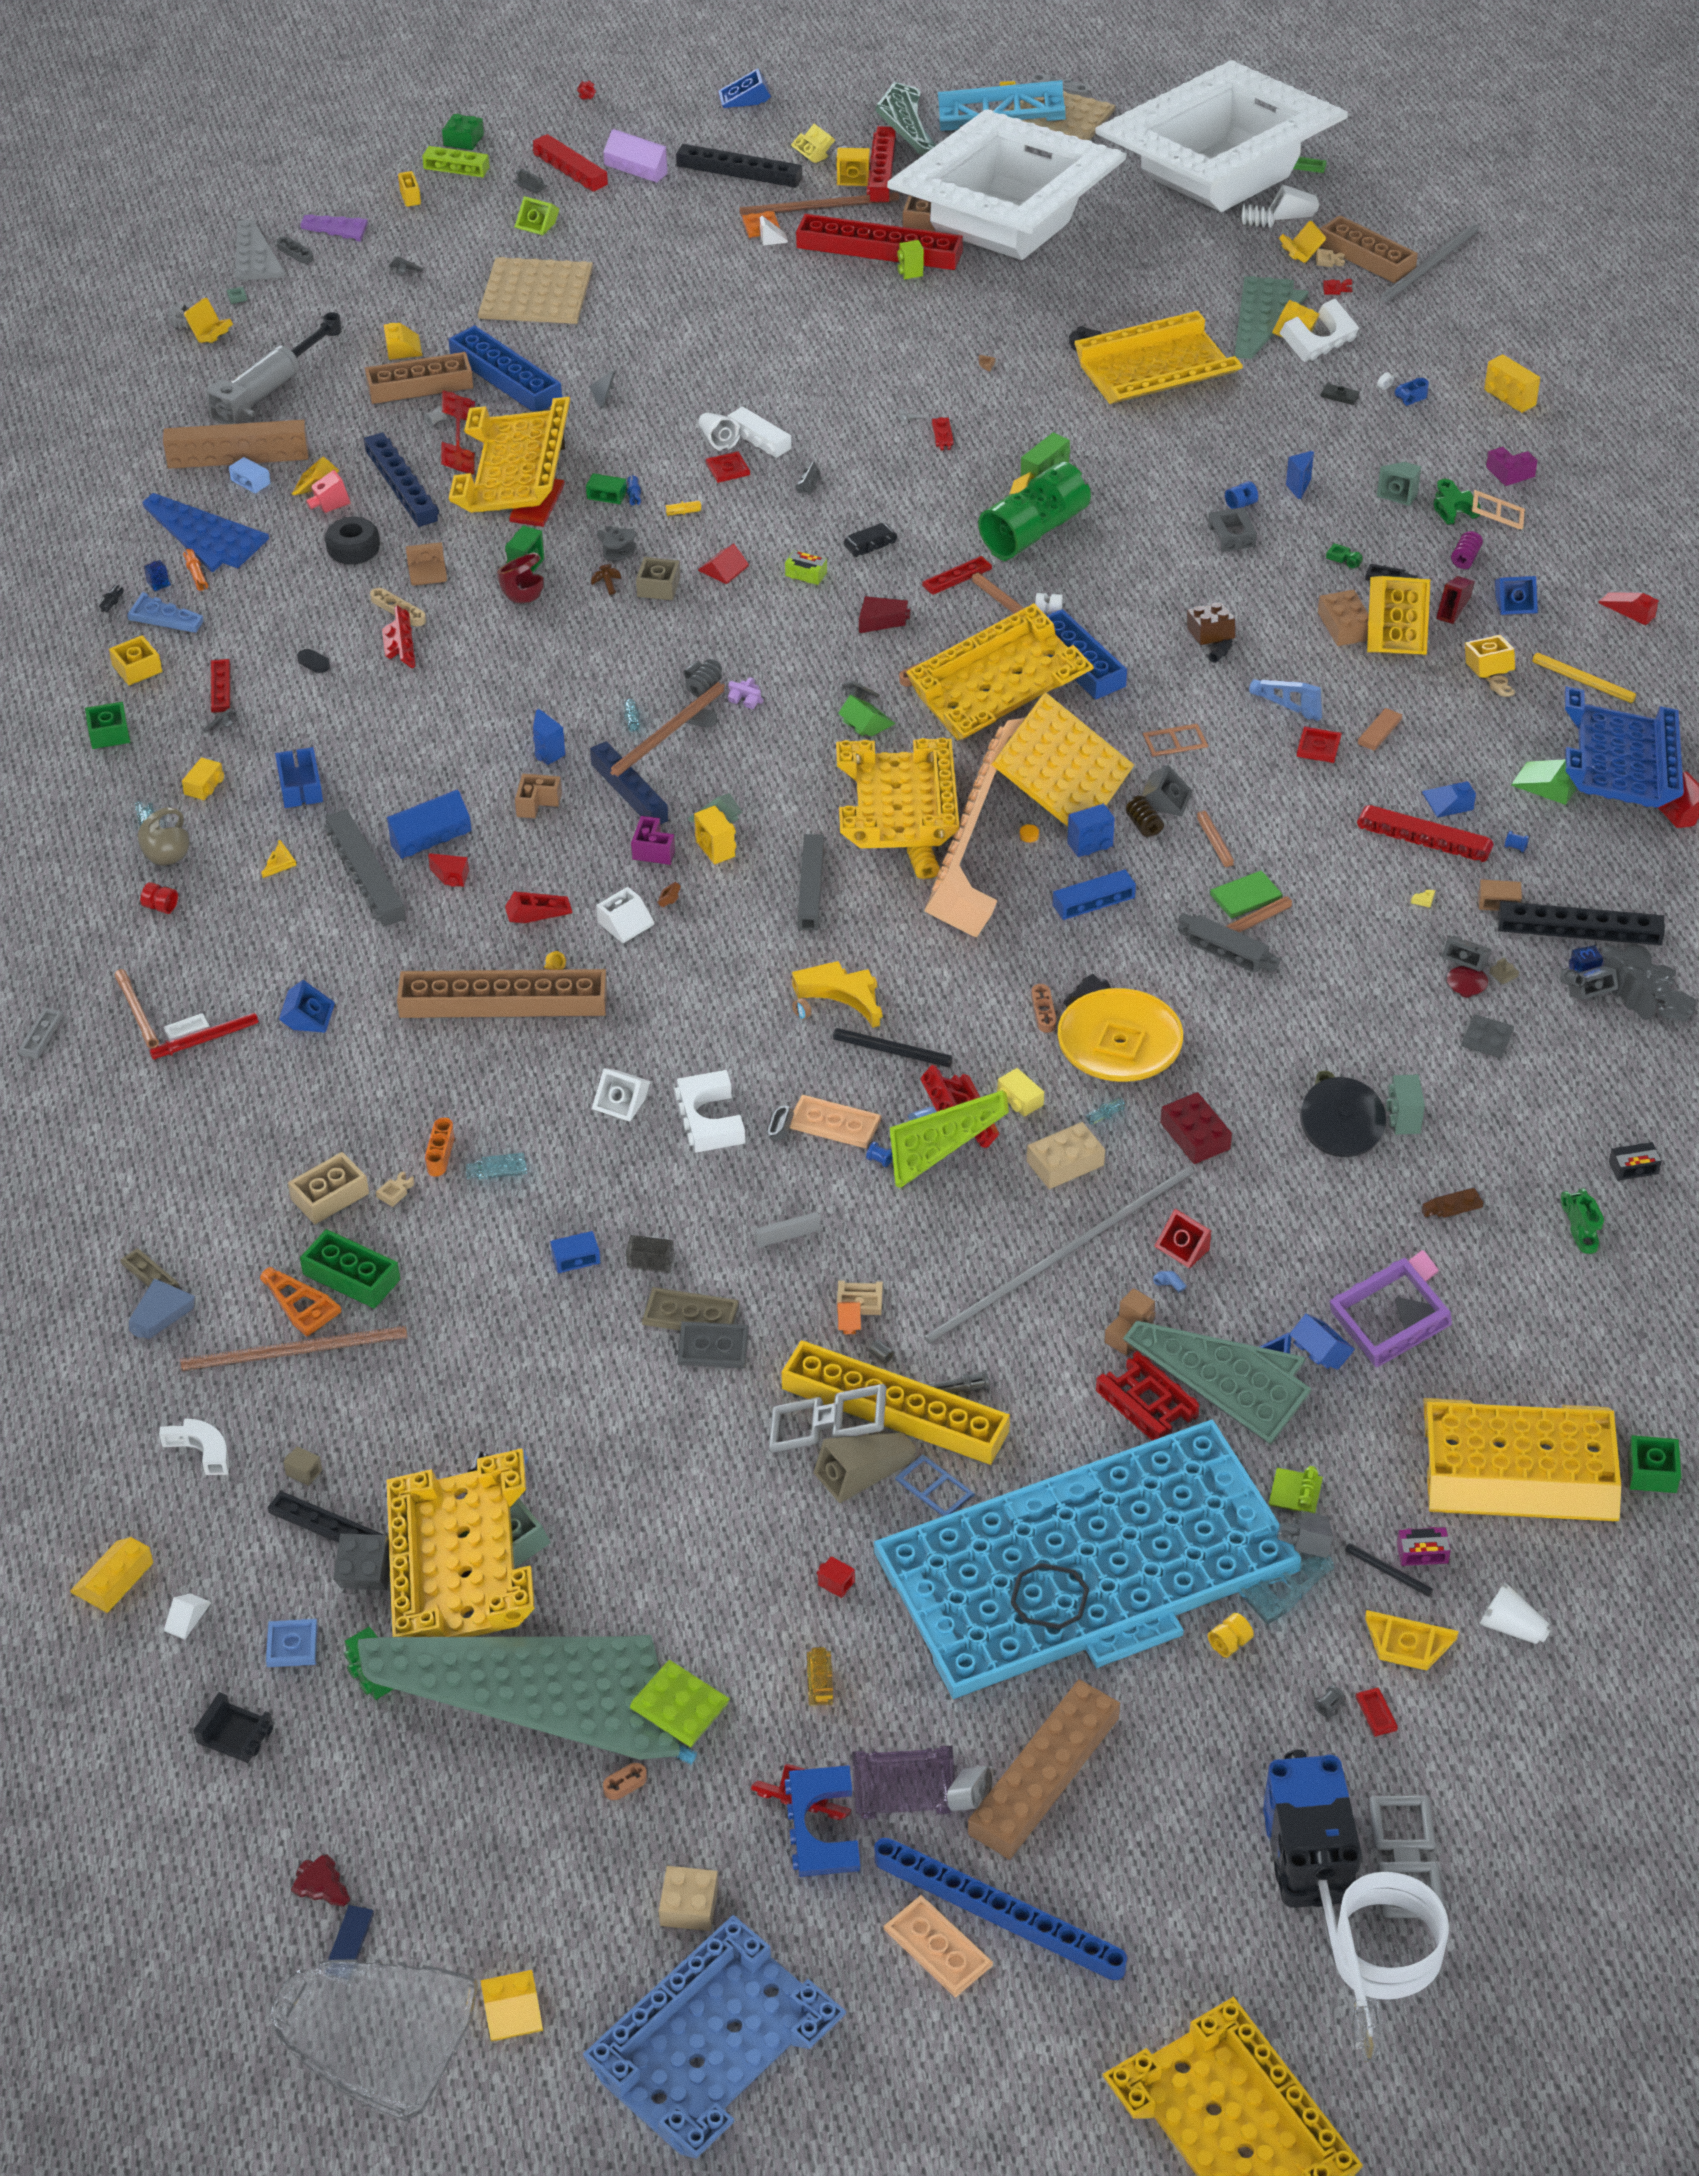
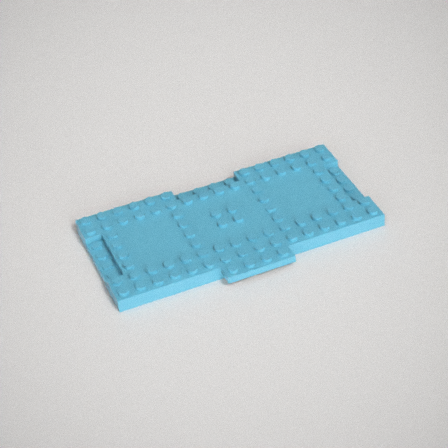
M1213 1419L874 1541V1554L892 1587L896 1588L928 1646L933 1656V1663L952 1699L959 1698L1086 1650L1094 1666L1099 1668L1183 1636L1184 1630L1176 1615L1300 1569L1301 1557L1297 1551H1294V1546L1278 1539L1279 1522ZM1039 1563L1075 1570L1089 1588L1082 1618L1062 1629L1024 1622L1010 1602L1018 1574ZM1039 1568L1022 1577L1015 1603L1027 1618L1061 1624L1078 1615L1084 1589L1073 1574Z

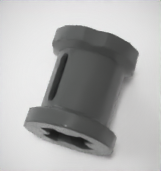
M1332 1685L1327 1688V1693L1321 1699H1317L1314 1702L1316 1711L1328 1719L1333 1716V1711L1339 1705L1346 1702L1344 1693L1338 1687Z

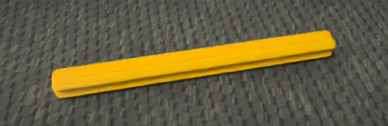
M1536 653L1533 656L1532 662L1628 703H1633L1636 698V693L1541 653Z

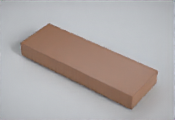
M1385 708L1358 739V744L1375 751L1402 720V714Z

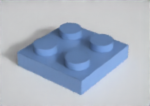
M317 1619L268 1621L267 1667L316 1665Z

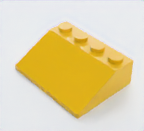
M1389 576L1370 578L1367 652L1427 655L1431 579Z

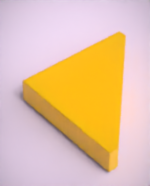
M281 840L278 841L275 851H272L265 869L262 870V878L296 866L295 859Z

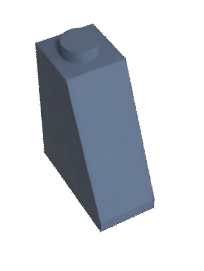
M154 1278L129 1319V1331L139 1338H152L194 1308L195 1296Z

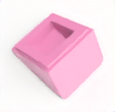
M1423 1250L1409 1260V1263L1425 1282L1438 1272V1268Z

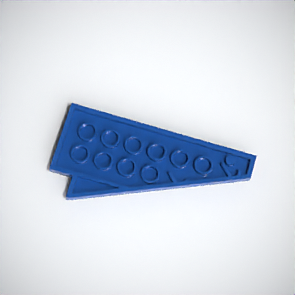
M152 493L142 502L143 507L183 546L194 550L196 558L211 572H214L223 563L239 568L269 540V534L156 493Z

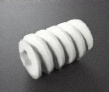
M1243 204L1241 219L1243 225L1249 222V226H1252L1255 222L1256 227L1261 223L1262 227L1265 228L1268 223V227L1272 228L1275 222L1276 208L1271 212V207H1268L1267 211H1265L1264 206H1262L1261 210H1258V205H1256L1254 210H1252L1251 205L1246 209L1245 204Z

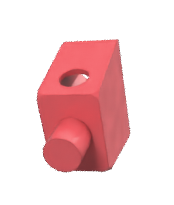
M335 470L312 485L311 489L314 496L306 500L311 510L319 506L324 513L351 504L343 480Z

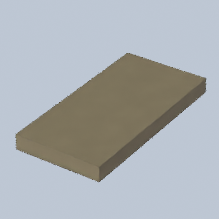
M652 1287L643 1315L642 1325L681 1331L682 1321L734 1324L739 1300Z

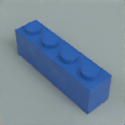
M1124 869L1053 891L1052 905L1062 920L1135 898L1136 884Z

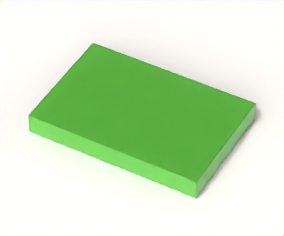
M1262 870L1210 890V895L1231 919L1283 898V894Z

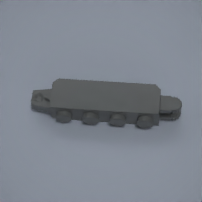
M1183 913L1179 917L1178 931L1188 937L1187 940L1190 945L1250 972H1258L1261 968L1274 972L1280 965V958L1269 952L1270 946L1201 915L1193 917Z

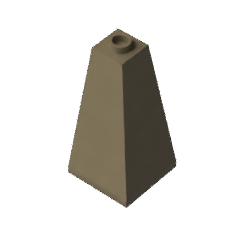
M904 1433L824 1439L813 1473L839 1503H842L909 1465L912 1462L916 1447Z

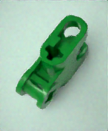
M1440 479L1437 482L1439 491L1435 494L1433 505L1435 511L1447 525L1455 524L1457 512L1466 513L1472 519L1480 516V514L1472 512L1474 496L1469 490L1460 491L1450 479ZM1478 502L1477 508L1481 509V506Z
M1580 1188L1578 1192L1571 1194L1568 1191H1563L1561 1193L1562 1208L1571 1222L1570 1231L1578 1248L1585 1254L1595 1253L1599 1247V1238L1596 1230H1601L1604 1224V1217L1596 1200L1588 1195L1585 1188ZM1590 1238L1593 1245H1586L1583 1239Z

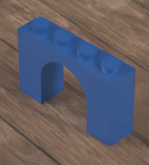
M850 1765L789 1771V1779H785L786 1795H791L792 1804H787L788 1820L793 1819L794 1829H789L791 1845H796L797 1853L792 1855L793 1870H798L799 1877L860 1871L858 1840L834 1843L819 1841L808 1832L804 1821L807 1811L814 1803L823 1799L852 1797Z

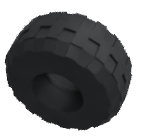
M351 516L336 520L325 533L327 552L331 558L339 563L356 565L367 562L380 549L377 527L370 520L363 517Z

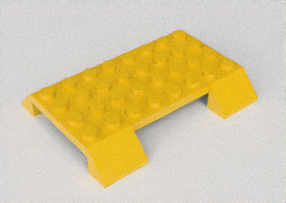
M570 397L553 398L551 410L496 417L489 416L486 406L469 408L464 431L466 434L483 442V450L475 484L471 473L454 475L449 501L471 513L540 505L553 488L571 400Z

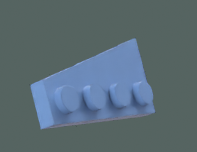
M142 592L127 614L128 620L194 633L198 631L204 622L202 615L184 608L180 610L176 608V605L172 603L165 604L157 597L150 598L144 592Z

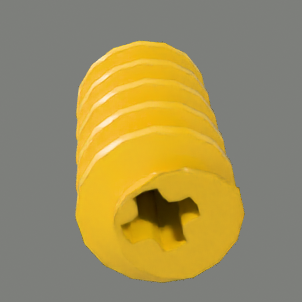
M932 846L907 847L911 864L919 879L934 878L938 875L940 867Z

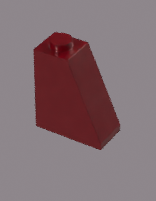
M1457 576L1447 582L1436 619L1454 624L1471 598L1475 581Z
M865 596L859 616V633L905 626L907 619L911 618V608H908V600Z

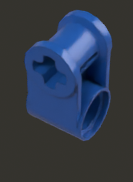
M1416 378L1401 384L1396 388L1395 396L1401 398L1406 406L1424 400L1428 397L1429 381L1425 378Z

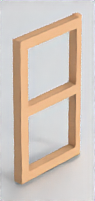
M1474 490L1472 512L1517 529H1523L1524 508ZM1478 496L1497 503L1496 515L1477 508ZM1501 505L1520 511L1519 523L1500 517Z

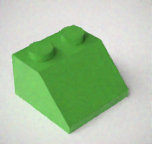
M851 694L838 712L844 718L842 721L851 727L854 726V731L863 737L865 734L872 737L895 724L894 721L874 705Z

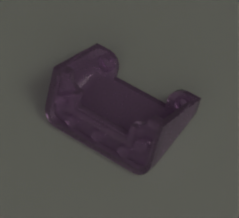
M953 1745L940 1746V1748L934 1749V1751H932V1748L880 1753L875 1751L871 1755L865 1753V1751L852 1752L855 1812L857 1815H861V1819H874L876 1814L929 1810H936L937 1815L951 1814L947 1793L955 1781Z

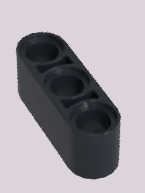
M880 523L850 534L845 538L843 544L854 557H858V555H864L874 551V549L877 550L888 546L890 543H895L898 536L887 523Z

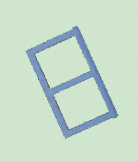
M924 1454L895 1477L896 1481L942 1516L953 1513L975 1495V1493ZM925 1461L943 1476L921 1493L903 1478ZM946 1479H949L967 1494L947 1511H944L926 1496Z

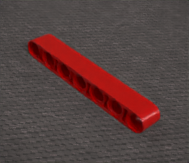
M1373 805L1365 806L1357 820V825L1360 829L1365 828L1367 831L1378 834L1383 833L1385 836L1400 840L1404 839V841L1418 845L1423 844L1425 847L1436 850L1441 849L1443 852L1454 855L1459 854L1461 857L1476 861L1481 860L1480 862L1487 861L1494 846L1493 841L1486 836Z

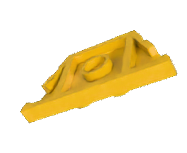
M1366 1610L1365 1620L1379 1660L1427 1671L1458 1638L1459 1631L1369 1610Z

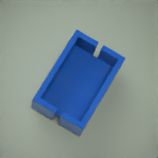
M313 747L296 750L299 767H295L292 751L275 753L285 808L302 806L304 802H306V805L323 802Z

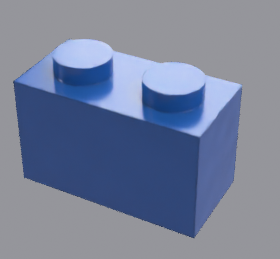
M593 1231L550 1241L551 1254L557 1273L600 1264V1252Z

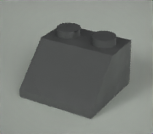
M1166 765L1150 774L1142 795L1146 797V800L1149 801L1155 811L1182 816L1192 794V789L1169 765Z

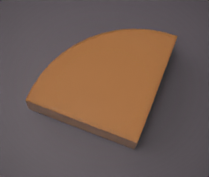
M979 355V365L983 369L991 371L996 358Z

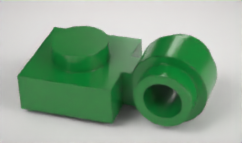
M1335 543L1326 552V559L1343 563L1346 560L1347 566L1352 569L1358 568L1363 562V556L1360 552H1350L1351 548Z

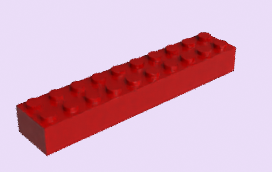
M804 214L796 230V248L899 263L897 251L900 250V243L919 240L923 247V266L948 270L956 269L963 253L962 235Z

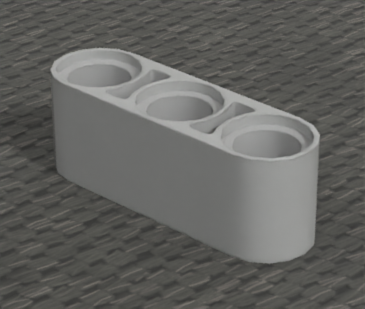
M989 1766L962 1769L947 1793L948 1805L951 1811L978 1808L992 1787V1773Z

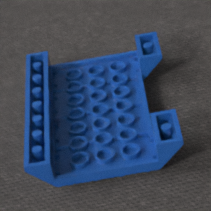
M1565 686V710L1577 726L1579 733V749L1566 747V772L1579 791L1588 795L1595 794L1607 799L1614 798L1626 803L1633 802L1642 804L1645 807L1656 808L1683 796L1679 710L1660 706L1656 718H1649L1585 704L1584 690Z

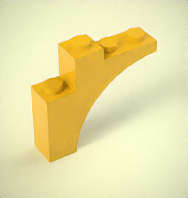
M839 961L792 972V986L798 999L827 998L836 1000L860 1012L868 1020L872 1028L880 1026V1018L883 1015L881 1007L876 1005L875 989L877 988V981L875 976H871L869 969L847 974L846 969H842Z

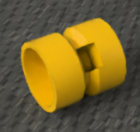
M1233 1613L1222 1624L1212 1629L1207 1637L1211 1647L1222 1657L1228 1658L1239 1649L1238 1646H1243L1254 1637V1632L1246 1618L1239 1613Z

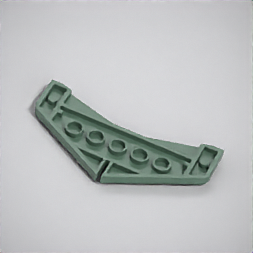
M893 82L878 102L875 110L897 133L916 149L918 154L924 155L937 146V144L934 143L923 129L917 115L920 91L918 88Z

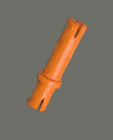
M186 549V552H183L186 567L192 574L197 590H205V588H208V583L200 568L201 563L196 558L194 550Z

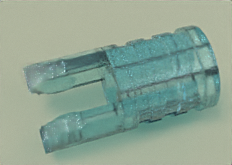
M141 801L135 803L139 828L145 819L154 813L153 803H148L147 807H143Z

